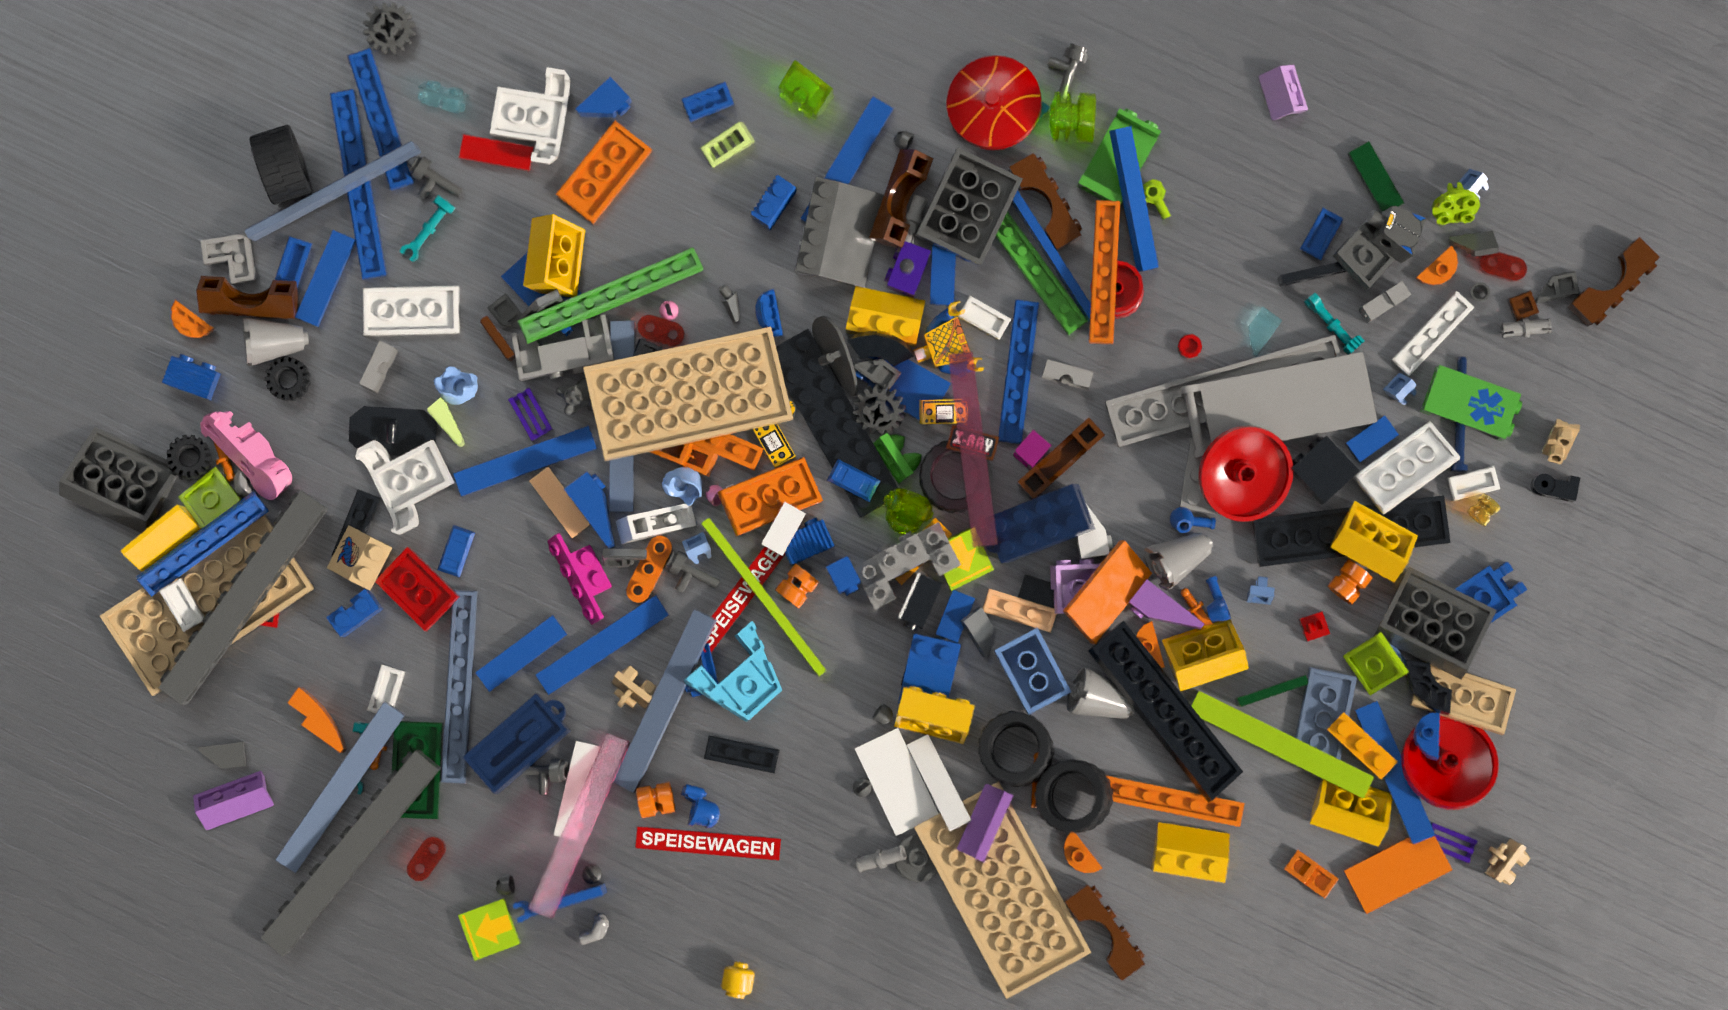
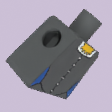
M1391 206L1382 213L1372 210L1367 216L1366 222L1376 227L1372 237L1373 242L1396 261L1403 263L1414 256L1427 218L1400 207Z

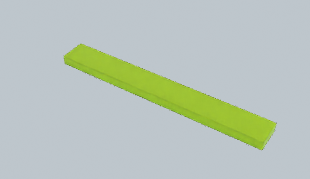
M707 518L701 523L703 528L816 675L820 676L826 672L818 658L711 519Z
M1198 691L1192 704L1193 709L1201 719L1363 799L1374 779V776L1201 691Z

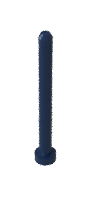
M1459 357L1457 360V371L1467 374L1466 357ZM1456 422L1455 451L1460 456V460L1451 465V471L1467 472L1468 465L1464 464L1465 425Z

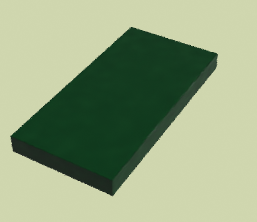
M400 721L393 732L392 772L401 769L404 765L401 761L409 751L414 753L419 749L441 767L443 723ZM441 769L400 818L439 819Z

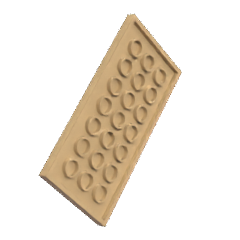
M771 327L583 367L604 461L793 420Z
M266 514L174 580L182 578L204 617L209 611L212 610L214 612L219 605L217 600L224 591H229L233 585L231 583L233 577L238 571L242 572L247 566L245 561L253 551H258L261 546L259 543L266 532L271 533L274 526ZM294 557L231 644L315 589ZM143 587L100 615L152 696L162 691L159 689V686L162 684L160 682L161 677L168 669L172 670L176 664L174 662L176 656L181 650L185 651L190 645L188 640L196 630L200 631L205 624L201 622L183 632L161 593L158 592L151 597Z
M999 781L991 785L1004 791ZM982 790L962 801L969 817L973 813ZM1011 803L984 862L957 850L968 823L949 831L941 813L914 828L1006 999L1091 953Z

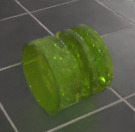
M1061 91L1054 92L1049 111V128L1052 142H1058L1059 131H1063L1064 142H1068L1070 132H1075L1077 143H1093L1096 116L1095 93L1080 92L1077 103H1072L1070 92H1066L1065 102H1061Z

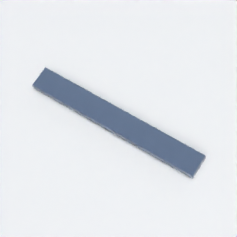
M410 141L245 229V233L249 239L257 241L422 152L416 143Z
M611 321L610 340L615 360L633 357L635 351V321ZM634 455L610 460L609 512H634Z
M454 590L460 597L454 602L451 609L441 782L465 784L467 762L463 756L468 753L478 591Z
M697 609L693 610L613 781L615 784L632 793H636V788L639 787L687 684L683 680L693 672L717 619Z
M384 701L277 856V862L294 873L298 871L405 716L403 712Z

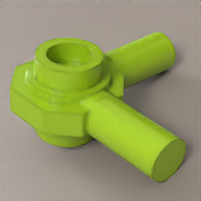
M1152 179L1144 183L1143 189L1146 202L1155 204L1162 220L1170 217L1171 214L1163 201L1166 190L1162 182Z

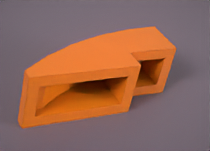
M692 443L650 451V453L682 467H689L707 477H710L718 458L716 453Z
M298 687L288 701V704L306 716L301 725L338 752L345 753L347 747L334 719L311 693L303 687Z

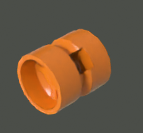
M1347 560L1339 570L1341 575L1335 576L1327 587L1343 601L1353 605L1360 596L1359 589H1365L1373 578L1359 565L1351 560Z
M795 563L787 573L788 579H783L775 591L797 608H800L807 599L806 593H812L820 582ZM801 581L800 587L797 588L795 584Z
M670 782L656 784L655 788H652L650 785L636 788L641 818L656 816L657 812H660L662 815L676 812Z

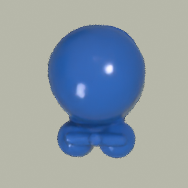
M689 784L683 786L681 795L692 802L687 825L693 826L697 824L705 828L715 826L720 817V810L717 804L703 799V797L707 796L703 788Z

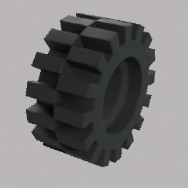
M278 358L275 363L272 362L270 364V369L266 370L267 377H265V381L267 382V389L270 390L272 395L283 401H296L297 398H302L303 394L309 390L307 389L308 385H311V381H309L311 375L308 372V368L295 358ZM286 370L294 371L297 376L296 384L291 388H283L279 382L281 373Z
M182 435V439L177 437L174 443H170L169 450L167 449L166 458L169 469L175 477L177 475L181 480L184 478L187 481H192L191 478L200 479L199 476H204L206 470L210 469L211 453L207 443H204L200 437L198 439L195 438V435H191V437ZM194 450L199 456L198 461L192 466L183 465L179 460L183 451Z

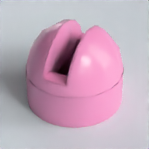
M665 301L660 305L659 312L663 319L673 320L677 317L679 309L675 302ZM666 304L670 305L672 312L670 316L667 314Z
M718 485L710 486V490L706 491V498L713 506H719L722 503L717 492L723 490V488Z

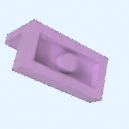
M1294 65L1279 66L1259 76L1272 120L1308 110Z

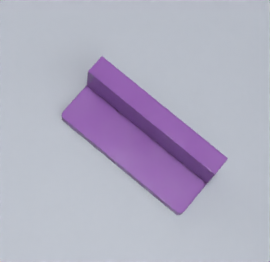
M262 771L193 795L195 813L206 830L274 805L266 789L265 776Z
M985 784L970 817L971 821L968 822L957 850L984 862L1013 795Z

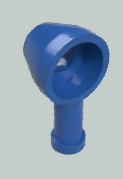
M1186 507L1174 509L1169 518L1171 526L1180 533L1189 532L1192 526L1214 529L1216 524L1214 517H1194L1191 510ZM1182 522H1187L1186 525L1180 526Z
M1217 576L1208 578L1205 581L1214 599L1206 607L1210 620L1226 621L1231 619L1229 609L1217 582Z

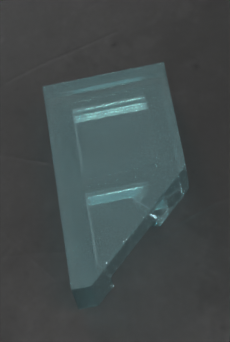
M1264 307L1261 308L1248 326L1252 352L1255 357L1282 322L1279 317Z

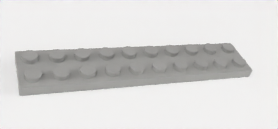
M1329 336L1105 401L1118 448L1191 427L1185 397L1181 394L1180 387L1339 357L1341 353L1336 336ZM1200 391L1194 392L1199 423H1206Z

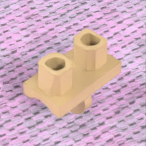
M1556 419L1542 449V454L1548 455V461L1562 464L1579 433L1580 425H1571Z
M630 665L622 672L618 671L611 682L617 687L614 694L620 698L617 706L621 708L626 703L633 708L637 703L646 709L653 698L652 695L656 685L646 679L640 687L637 686L633 681L639 673Z
M1511 838L1506 844L1501 843L1498 849L1490 846L1488 851L1493 856L1488 861L1491 865L1485 871V874L1500 883L1503 882L1511 885L1516 878V874L1511 871L1514 864L1516 863L1523 867L1530 860L1529 855L1525 852L1526 847Z

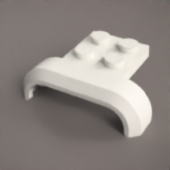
M547 67L545 94L502 87L497 88L490 134L536 142L535 150L531 155V162L550 165L557 160L570 92V77L565 70Z
M375 440L358 448L355 455L356 459L362 461L369 470L393 521L391 532L399 535L419 525V517L414 506L415 503L454 484L434 440H430L392 460L387 450Z

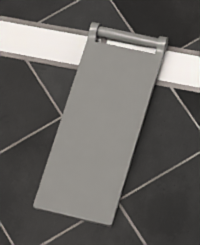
M1362 352L1180 387L1181 394L1185 397L1195 451H1193L1194 458L1202 457L1207 449L1204 447L1194 398V392L1200 391L1210 443L1221 433L1244 425L1264 428L1275 434L1282 441L1377 422L1365 358Z

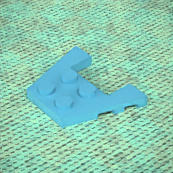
M753 621L749 622L735 635V638L750 656L721 682L717 684L702 665L683 680L687 685L745 722L750 720L782 691L771 662H768L763 650L765 648L763 642L759 640L755 631L757 628Z

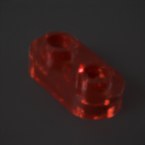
M1501 252L1483 255L1478 261L1479 269L1484 274L1510 282L1521 280L1527 272V265L1524 260ZM1489 258H1493L1496 261L1495 266L1489 265ZM1512 265L1518 266V273L1512 271Z
M645 315L638 322V331L645 339L671 347L680 345L684 340V329L676 322L654 315ZM648 324L655 326L652 332L646 331ZM676 331L677 337L670 339L668 336L669 332Z
M429 837L421 844L407 865V873L411 879L423 881L432 874L446 853V844L441 838ZM432 844L438 846L437 853L431 852L430 847ZM418 864L424 866L423 873L417 872L416 867Z

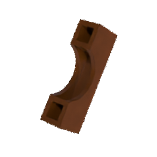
M915 149L899 150L869 239L887 247L903 248L910 228V224L906 219L909 199L915 189L926 181L934 158Z
M1032 153L1009 166L1008 172L1023 179L1018 188L1019 191L1037 192L1048 201L1051 208V220L1044 232L1058 252L1079 240L1082 236L1080 232L1083 229L1076 218L1072 219L1068 211L1071 208L1066 199H1061L1056 192L1059 188L1053 177L1048 178L1044 170L1047 167L1041 157L1037 158Z
M1640 237L1635 239L1617 257L1621 267L1619 281L1612 289L1601 291L1588 287L1567 306L1587 327L1593 323L1596 326L1607 317L1604 312L1610 306L1613 309L1624 300L1622 295L1627 290L1629 292L1633 291L1641 283L1638 279L1644 273L1649 275L1658 266L1655 262L1660 256Z
M201 276L196 289L199 313L294 319L299 305L297 281L272 280L271 285L265 291L248 294L232 287L225 277Z
M1088 417L1016 484L1031 500L1037 498L1099 442L1105 434Z
M1086 883L1063 901L1079 922L1094 920L1102 923L1108 929L1112 945L1106 961L1118 978L1123 981L1145 965L1142 960L1145 955L1138 945L1133 947L1128 939L1131 936L1123 925L1117 926L1113 920L1117 916L1109 905L1106 907L1102 905L1099 900L1102 898V895L1095 886L1090 888Z

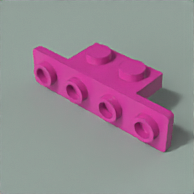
M557 533L547 540L549 551L558 561L561 574L568 580L573 596L578 599L582 607L584 617L593 625L604 618L594 596L610 589L612 585L591 545L570 553L561 534Z

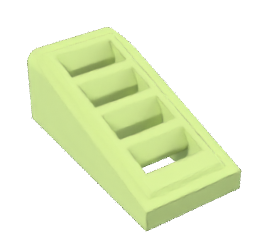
M738 122L700 147L712 168H714L755 141L744 123ZM739 131L745 141L741 143L735 132ZM730 136L732 138L736 147H732L727 137ZM719 142H723L724 146L728 150L727 153H724L721 146L719 145ZM712 146L715 147L716 151L720 155L718 159L715 157L712 150L710 149Z
M440 397L427 408V411L459 447H462L465 444L464 439L446 401Z

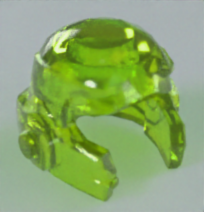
M896 488L890 491L888 495H885L883 499L885 502L884 506L886 507V521L889 527L899 534L904 535L910 531L911 533L916 532L922 523L932 519L934 514L927 498L908 489Z

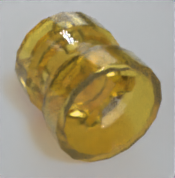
M1482 493L1478 498V503L1472 505L1467 510V513L1477 523L1485 527L1490 522V517L1493 514H1497L1501 507L1490 496Z

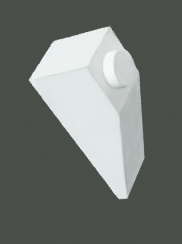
M686 504L634 514L616 521L621 544L697 526L692 506Z
M1089 507L1088 510L1095 530L1076 537L1080 560L1107 556L1110 553L1109 550L1113 549L1111 535L1106 534V530Z

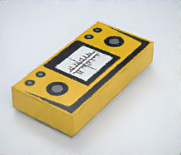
M968 399L919 400V424L968 423Z
M778 424L753 429L775 468L796 457Z

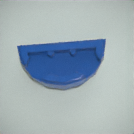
M772 289L763 292L758 297L755 305L758 323L761 328L771 327L774 337L782 336L775 291Z
M1438 712L1429 713L1422 717L1415 726L1413 734L1416 747L1418 746L1427 758L1436 761L1439 758L1440 713Z

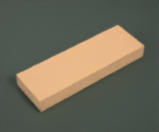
M549 467L529 481L572 539L591 525Z
M988 589L983 606L985 613L1049 633L1052 631L1056 618L1054 608L993 589Z

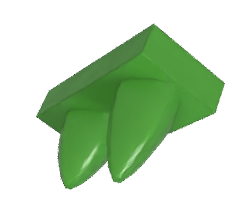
M886 433L873 444L899 484L914 473L920 464L922 454H901L900 451L904 446L905 437Z

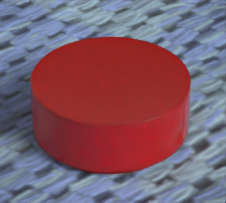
M1184 335L1178 342V352L1184 358H1195L1202 350V342L1196 335Z

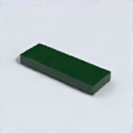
M1370 141L1348 153L1350 160L1381 213L1391 206L1399 207L1404 204Z
M1302 675L1236 697L1235 701L1237 706L1243 707L1308 685L1307 683L1309 682L1306 675Z

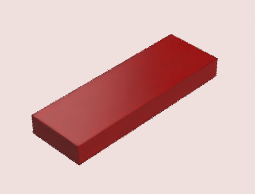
M463 134L459 158L530 172L531 155L534 152V147Z

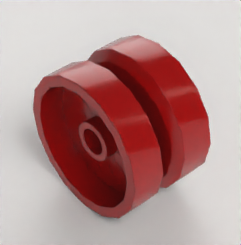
M1117 260L1116 287L1120 291L1116 292L1115 318L1119 319L1128 317L1137 311L1143 300L1144 288L1142 277L1138 270L1127 262Z

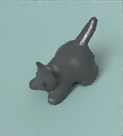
M582 378L577 384L556 389V394L561 396L566 402V407L564 408L566 415H572L583 407H587L588 411H593L585 378Z

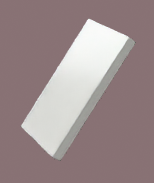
M459 286L363 288L364 336L460 334Z
M1429 421L1357 473L1353 479L1384 515L1460 460V456Z
M898 728L855 748L896 836L939 814Z

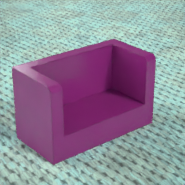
M1032 430L1015 450L1013 456L1027 469L1031 470L1049 450L1051 444L1036 431Z

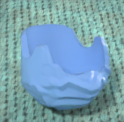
M448 366L441 376L435 377L434 385L444 401L452 405H459L475 397L478 389V378L473 373L461 372L456 367Z
M679 467L665 474L662 487L668 496L679 497L688 506L692 505L698 497L702 496V479L697 471L689 467Z

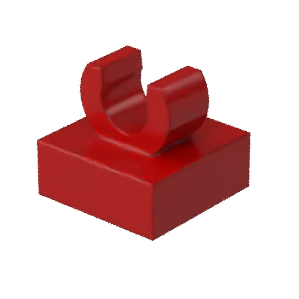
M1323 611L1299 619L1306 642L1330 634Z

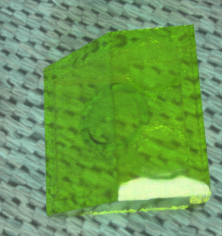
M796 60L793 61L778 86L781 93L780 97L791 105L793 102L800 107L798 111L808 119L812 116L817 120L834 98L833 88Z

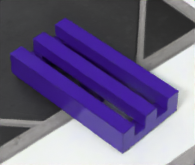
M530 388L508 399L531 441L553 430ZM527 395L546 427L543 430L524 398ZM518 400L522 403L538 433L533 434L516 403Z
M1431 822L1433 830H1439L1470 843L1469 847H1466L1435 834L1438 841L1467 852L1463 856L1441 847L1444 854L1470 863L1471 855L1478 841Z

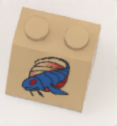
M348 525L327 569L370 591L392 547Z

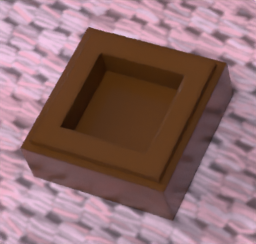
M1531 290L1507 299L1515 322L1539 313Z

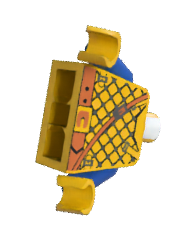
M961 301L952 302L947 309L936 315L926 327V334H924L926 345L913 350L918 363L931 359L934 369L939 368L942 373L955 376L984 370V367H976V362L982 360V358L972 357L959 317H955L965 313V309L959 312L956 310V305Z

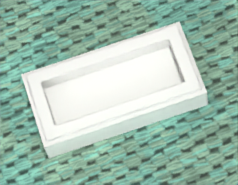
M969 296L962 310L965 309V313L958 315L960 319L997 340H1000L1011 321V318L972 296Z
M1494 466L1446 478L1452 501L1500 489Z
M784 502L761 544L783 556L806 513Z
M182 578L159 590L183 632L203 622L204 615Z
M381 665L367 711L377 713L384 701L395 707L405 671Z

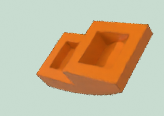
M1297 850L1284 869L1324 899H1326L1339 878L1299 850Z

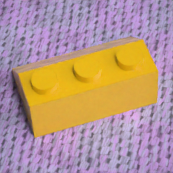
M554 214L532 218L523 286L542 294H548L557 289L561 296L572 298L577 296L585 229Z
M855 286L846 325V333L854 335L860 332L877 331L880 334L894 335L909 346L916 347L925 300Z
M1354 501L1335 535L1331 548L1380 574V576L1395 582L1408 564L1418 535Z
M176 505L125 546L121 552L143 572L202 528L186 507Z
M1231 619L1217 621L1211 625L1203 626L1201 630L1193 629L1162 640L1172 674L1180 691L1249 669L1244 646Z
M910 686L909 689H903L894 727L964 744L975 705H971L965 699L957 698L955 701L947 699V696L937 692L928 694L924 693L921 688Z
M1321 779L1312 806L1310 824L1379 847L1389 827L1392 806L1391 794L1369 787L1363 799Z
M1158 822L1151 870L1225 883L1229 861L1230 834Z

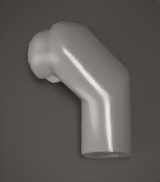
M239 469L234 475V491L245 498L252 492V488L247 485L248 477Z
M598 914L594 917V924L590 931L579 934L582 945L601 940L605 936L609 927V921L604 914Z

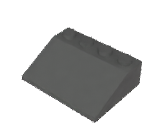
M958 147L914 236L978 265H982L1023 179Z
M816 177L795 273L865 288L875 242L869 239L884 194Z
M94 427L59 480V495L143 533L156 521L177 475L175 477L172 474L166 459Z
M1408 567L1374 636L1381 632L1389 644L1462 679L1468 671L1497 610Z

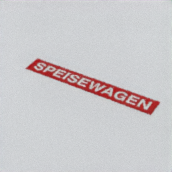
M764 547L748 569L762 586L786 554L784 552L783 556L771 549ZM742 577L711 616L717 619L706 643H709L711 652L755 596Z
M637 827L635 848L779 860L781 839Z

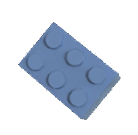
M1038 628L994 650L1028 715L1071 693Z

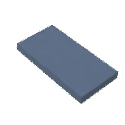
M1309 667L1307 673L1309 683L1304 688L1295 738L1341 760L1343 745L1327 729L1343 712L1347 716L1350 715L1357 677Z

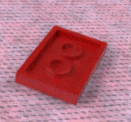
M406 547L375 581L424 631H428L460 597L410 547Z

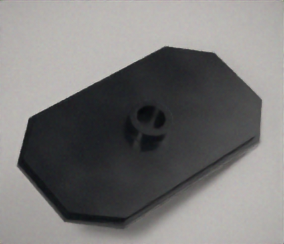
M363 406L349 417V442L358 449L375 440L387 450L389 455L402 456L430 440H434L436 444L437 422L422 409Z

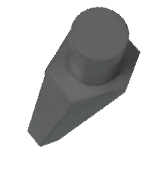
M724 284L718 290L724 297L722 302L732 322L736 323L740 318L737 291L731 292L728 286Z

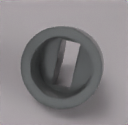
M899 131L894 137L895 145L899 149H909L913 142L914 134L908 131Z
M1476 283L1471 288V296L1476 301H1485L1490 295V289L1485 283ZM1479 286L1485 293L1483 298L1475 290L1476 287Z
M882 703L872 719L880 724H887L892 720L893 712L890 707Z
M862 777L854 781L853 791L857 796L865 797L870 794L872 784L867 778ZM866 782L868 786L859 793L856 789Z
M594 864L586 866L582 871V878L588 884H595L602 877L601 869ZM588 869H590L596 877L594 881L586 872Z
M512 875L500 877L496 881L498 893L501 895L514 894L515 883Z

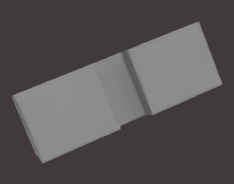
M1401 281L1358 310L1366 322L1369 323L1385 311L1410 297L1411 293L1404 282Z
M379 341L359 384L378 393L398 350Z
M1049 359L1046 361L1042 374L1044 379L1068 384L1084 390L1089 389L1093 376L1092 371Z

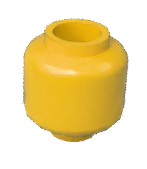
M734 961L733 966H726L721 982V988L726 991L725 995L744 998L745 995L750 994L755 973L753 970L748 969L747 963Z

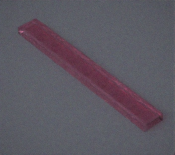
M973 353L948 355L972 545L973 548L997 545Z
M606 734L528 908L531 912L550 919L553 918L630 745L628 740Z

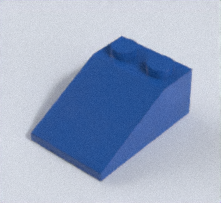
M586 472L564 490L607 547L613 549L616 546L606 494L602 490L606 486L596 474L591 475Z
M914 633L898 704H900L903 689H909L910 686L921 688L924 693L928 694L934 692L941 693L949 699L961 644Z

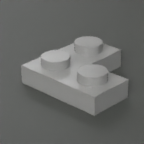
M246 233L200 241L204 264L211 265L228 262L232 285L256 281L251 241Z

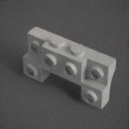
M606 315L582 321L585 337L539 346L538 340L527 344L523 333H512L519 380L524 381L543 376L554 380L563 378V373L583 374V367L614 361Z
M939 522L912 535L911 531L898 538L899 543L894 546L888 543L878 548L877 555L854 567L875 610L897 599L889 581L931 560L937 573L941 576L961 565Z

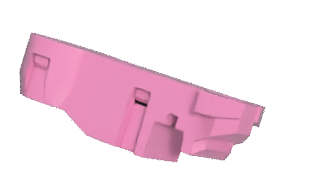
M215 411L205 415L202 422H200L201 433L205 437L209 436L250 479L253 488L259 495L267 500H274L288 489L292 483V474L282 460L274 456L269 442L260 432H256L251 427L252 424L250 422L240 428H237L236 425L231 427V418L233 416L231 411L224 413Z

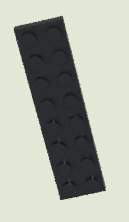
M809 329L777 345L776 349L785 386L832 469L837 459L880 480L870 502L844 489L859 517L862 518L901 496L902 493L868 433L862 429V423L856 422L858 416L853 414L854 409L829 364L821 366L818 363V358L823 356Z
M1444 495L1403 500L1384 515L1375 504L1364 505L1418 535L1414 548L1451 543ZM1350 507L1254 520L1253 527L1259 567L1345 557V555L1331 548V545Z
M1125 621L1120 622L1088 650L1207 802L1213 801L1243 773L1239 765Z

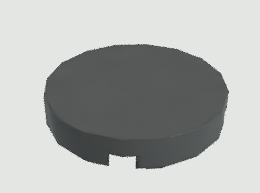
M918 834L909 835L899 842L897 847L902 845L906 852V860L894 862L901 876L909 881L923 882L936 875L938 871Z

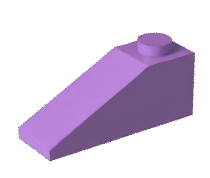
M1148 580L1144 582L1129 601V605L1132 606L1130 611L1139 618L1145 616L1147 619L1200 630L1204 626L1203 622Z

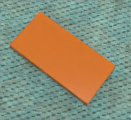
M614 121L558 190L556 196L594 225L653 150L617 121Z
M804 457L717 492L736 537L774 522L784 502L801 511L823 501Z
M1119 540L1063 609V612L1090 643L1096 644L1144 582L1151 576L1152 572L1125 540Z
M1433 836L1412 845L1410 838L1407 837L1343 871L1365 914H1368L1452 871V868L1436 837Z

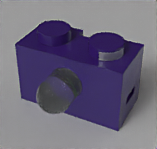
M906 241L903 248L897 247L893 259L896 260L894 268L889 267L884 280L888 282L887 289L914 298L931 250Z

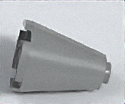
M243 318L247 366L257 365L304 350V345H309L308 331H303L302 326Z
M1196 533L1150 545L1144 548V551H1147L1144 554V559L1147 567L1152 572V577H1158L1162 582L1158 585L1166 591L1172 589L1212 553L1213 543L1208 535Z
M1082 667L1077 672L1073 683H1076L1074 691L1071 690L1067 699V710L1070 713L1127 719L1129 716L1134 715V708L1115 684L1089 668Z

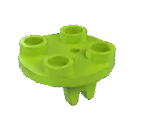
M1461 182L1457 183L1456 188L1453 187L1452 183H1448L1447 192L1436 198L1432 204L1433 216L1440 225L1457 222L1469 223L1474 220V215L1480 208L1479 197L1472 191L1464 190Z

